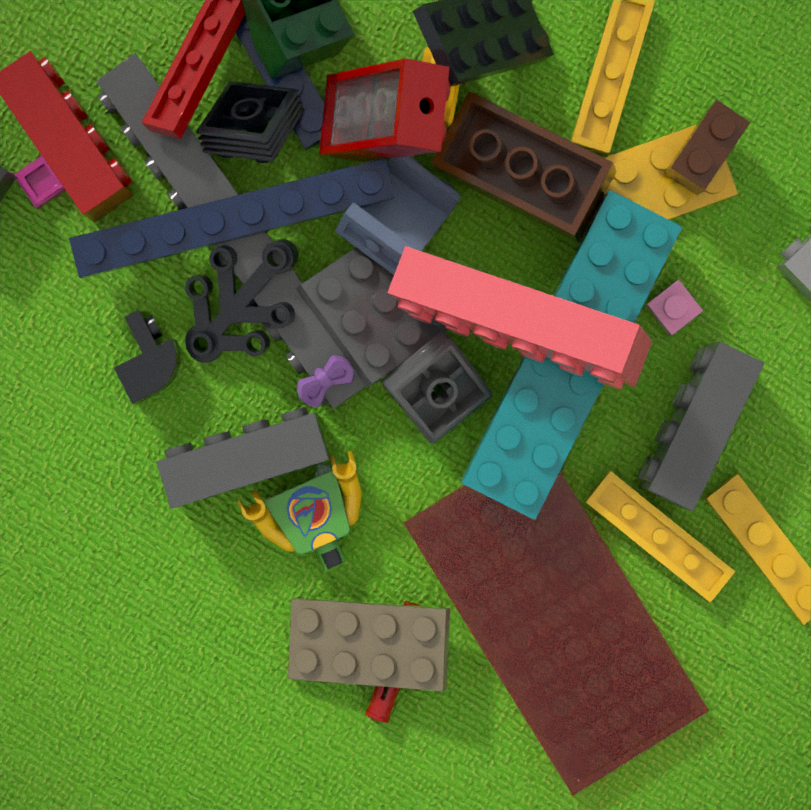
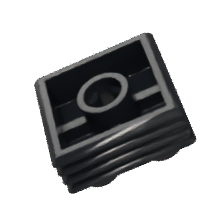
M229 81L196 131L197 134H200L198 139L202 140L200 144L204 147L202 151L204 153L219 154L222 158L241 157L255 159L259 163L272 162L277 157L280 149L304 112V108H301L303 103L299 102L301 97L297 95L299 90Z

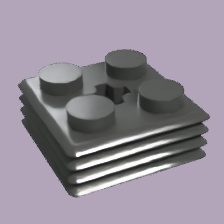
M445 332L437 334L382 379L384 387L431 444L436 443L493 396L490 388L455 342ZM439 383L441 389L435 393L433 388Z

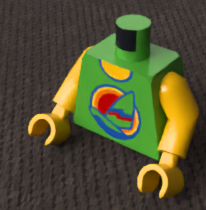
M348 451L349 461L346 464L336 463L335 456L332 455L330 457L331 471L268 498L264 502L259 492L256 490L251 491L256 500L253 505L244 506L240 499L237 501L242 515L246 519L251 520L266 539L286 552L296 551L300 556L315 549L324 570L345 562L346 558L337 539L352 532L351 526L359 520L362 490L356 473L357 469L353 452Z

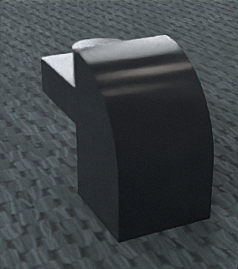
M141 310L125 316V319L142 354L114 367L132 404H138L166 389L174 380L180 365V351L177 341L171 338L160 344L157 338L163 336V333L152 314L146 317L145 313Z

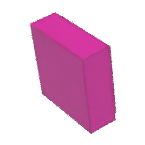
M43 156L14 174L36 209L41 208L66 191Z

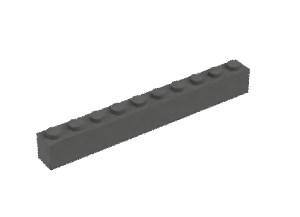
M136 53L96 81L103 90L97 97L111 115L118 111L127 124L121 127V130L134 147H137L139 144L143 145L150 155L144 161L158 180L163 176L167 178L174 188L168 194L179 210L238 195L211 156L202 151L204 147L200 145V141L189 126H187L182 138L177 139L149 131L141 123L160 86ZM266 232L216 244L215 246L218 248L227 245L235 250L237 263L234 266V272L244 285L262 264L263 250L272 241ZM274 250L272 259L276 264L280 265L282 263V255ZM220 252L219 261L221 264L227 265L228 256L224 252ZM291 269L284 273H276L249 306H272L278 302H287L292 305L295 311V318L291 324L283 328H276L270 323L262 324L275 342L282 338L291 351L285 356L300 375L306 370L311 377L314 376L316 368L323 369L332 355L346 357L297 291L302 282ZM277 308V318L281 321H285V311L281 308ZM354 368L353 381L351 383L334 384L326 390L321 402L322 407L330 403L332 408L335 409L366 387Z

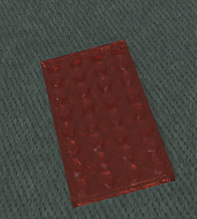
M559 472L536 520L466 485H462L403 522L572 795L577 794L709 711L561 472Z

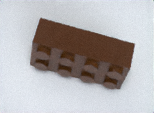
M470 91L446 133L441 152H436L431 162L439 173L577 243L580 242L617 172L613 162Z

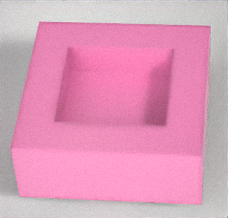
M679 279L646 304L647 308L669 336H672L703 311Z

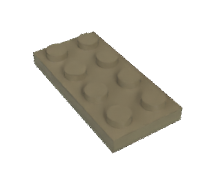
M293 598L291 599L288 679L433 691L447 690L450 608Z

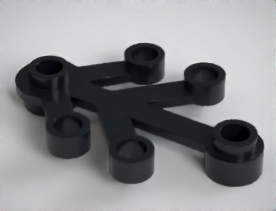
M278 239L267 244L262 253V264L237 293L234 266L237 263L235 250L230 246L224 245L215 248L210 253V264L217 270L220 313L213 321L211 320L209 295L213 290L211 279L206 275L198 274L187 280L185 291L193 299L195 326L187 332L185 345L193 359L198 362L209 363L219 358L223 351H245L250 356H259L270 347L269 336L264 331L255 330L247 335L224 334L233 323H270L276 328H283L293 322L295 311L292 305L287 302H278L272 306H248L276 273L280 274L289 271L297 264L298 250L291 241ZM274 250L282 255V263L280 265L276 264L272 259ZM220 252H224L228 256L227 265H223L219 261ZM196 280L203 284L204 291L202 294L195 290L194 284ZM277 308H281L285 311V321H281L277 318ZM253 336L261 341L260 350L252 346L251 340ZM200 337H203L207 340V350H204L200 346Z

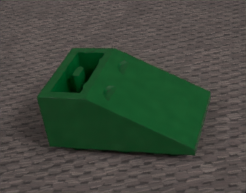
M242 0L253 44L271 79L338 55L355 35L337 0Z

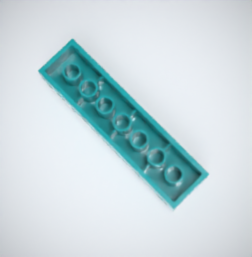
M609 190L602 198L554 296L635 323L682 226ZM523 356L460 482L536 520L603 384L597 381L598 378L590 375V372L585 370L582 376L566 372L559 368V364L552 362L551 358L546 357L544 363H540Z

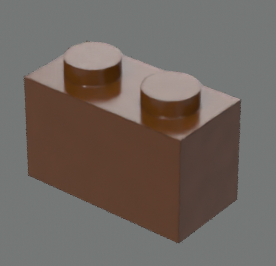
M716 99L708 107L664 174L698 196L705 191L750 122Z

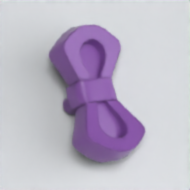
M332 355L323 369H315L314 376L298 381L297 393L300 400L309 406H320L326 390L334 384H345L353 381V367L351 363L342 356Z

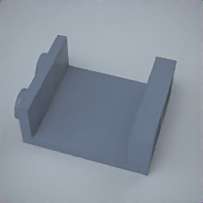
M412 156L390 158L387 162L395 199L362 208L353 202L344 213L335 230L336 233L393 275L396 272L405 246L422 251L461 198V195L448 182L438 179L422 167L419 161Z

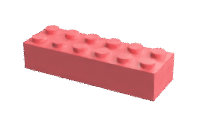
M407 246L404 248L387 292L399 301L397 307L408 312V316L431 324L432 319L435 318V321L446 325L445 329L468 337L470 331H473L474 335L483 338L482 341L491 346L506 350L507 345L510 344L512 348L521 351L520 355L540 363H544L546 357L551 358L552 362L559 364V368L566 372L582 376L584 370L588 371L590 375L598 378L597 381L618 390L622 389L623 384L636 387L652 344V339L639 324Z

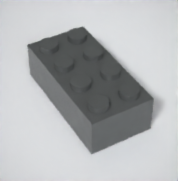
M722 342L707 344L704 349L699 347L689 366V369L693 370L694 373L687 385L683 383L680 385L673 399L672 405L677 407L671 420H664L656 434L654 441L660 444L654 456H647L639 469L637 477L642 479L639 485L640 488L681 508L694 511L763 368L764 362Z
M303 407L281 414L283 422L270 426L268 419L242 426L244 434L232 438L230 431L203 438L205 446L193 450L192 443L164 450L166 459L156 461L170 508L182 506L329 460L331 456L318 414H308L307 408Z

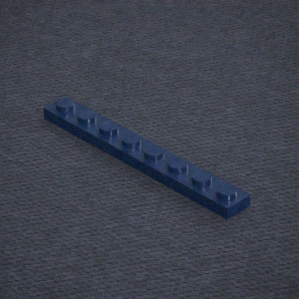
M386 158L71 237L69 241L78 276L82 279L346 212L353 202L362 208L395 199V194Z

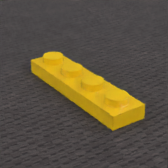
M655 0L612 1L571 142L585 149L609 155Z
M611 471L607 472L584 501L710 603L736 572Z
M734 474L704 498L798 621L805 625L811 620V568L738 474Z

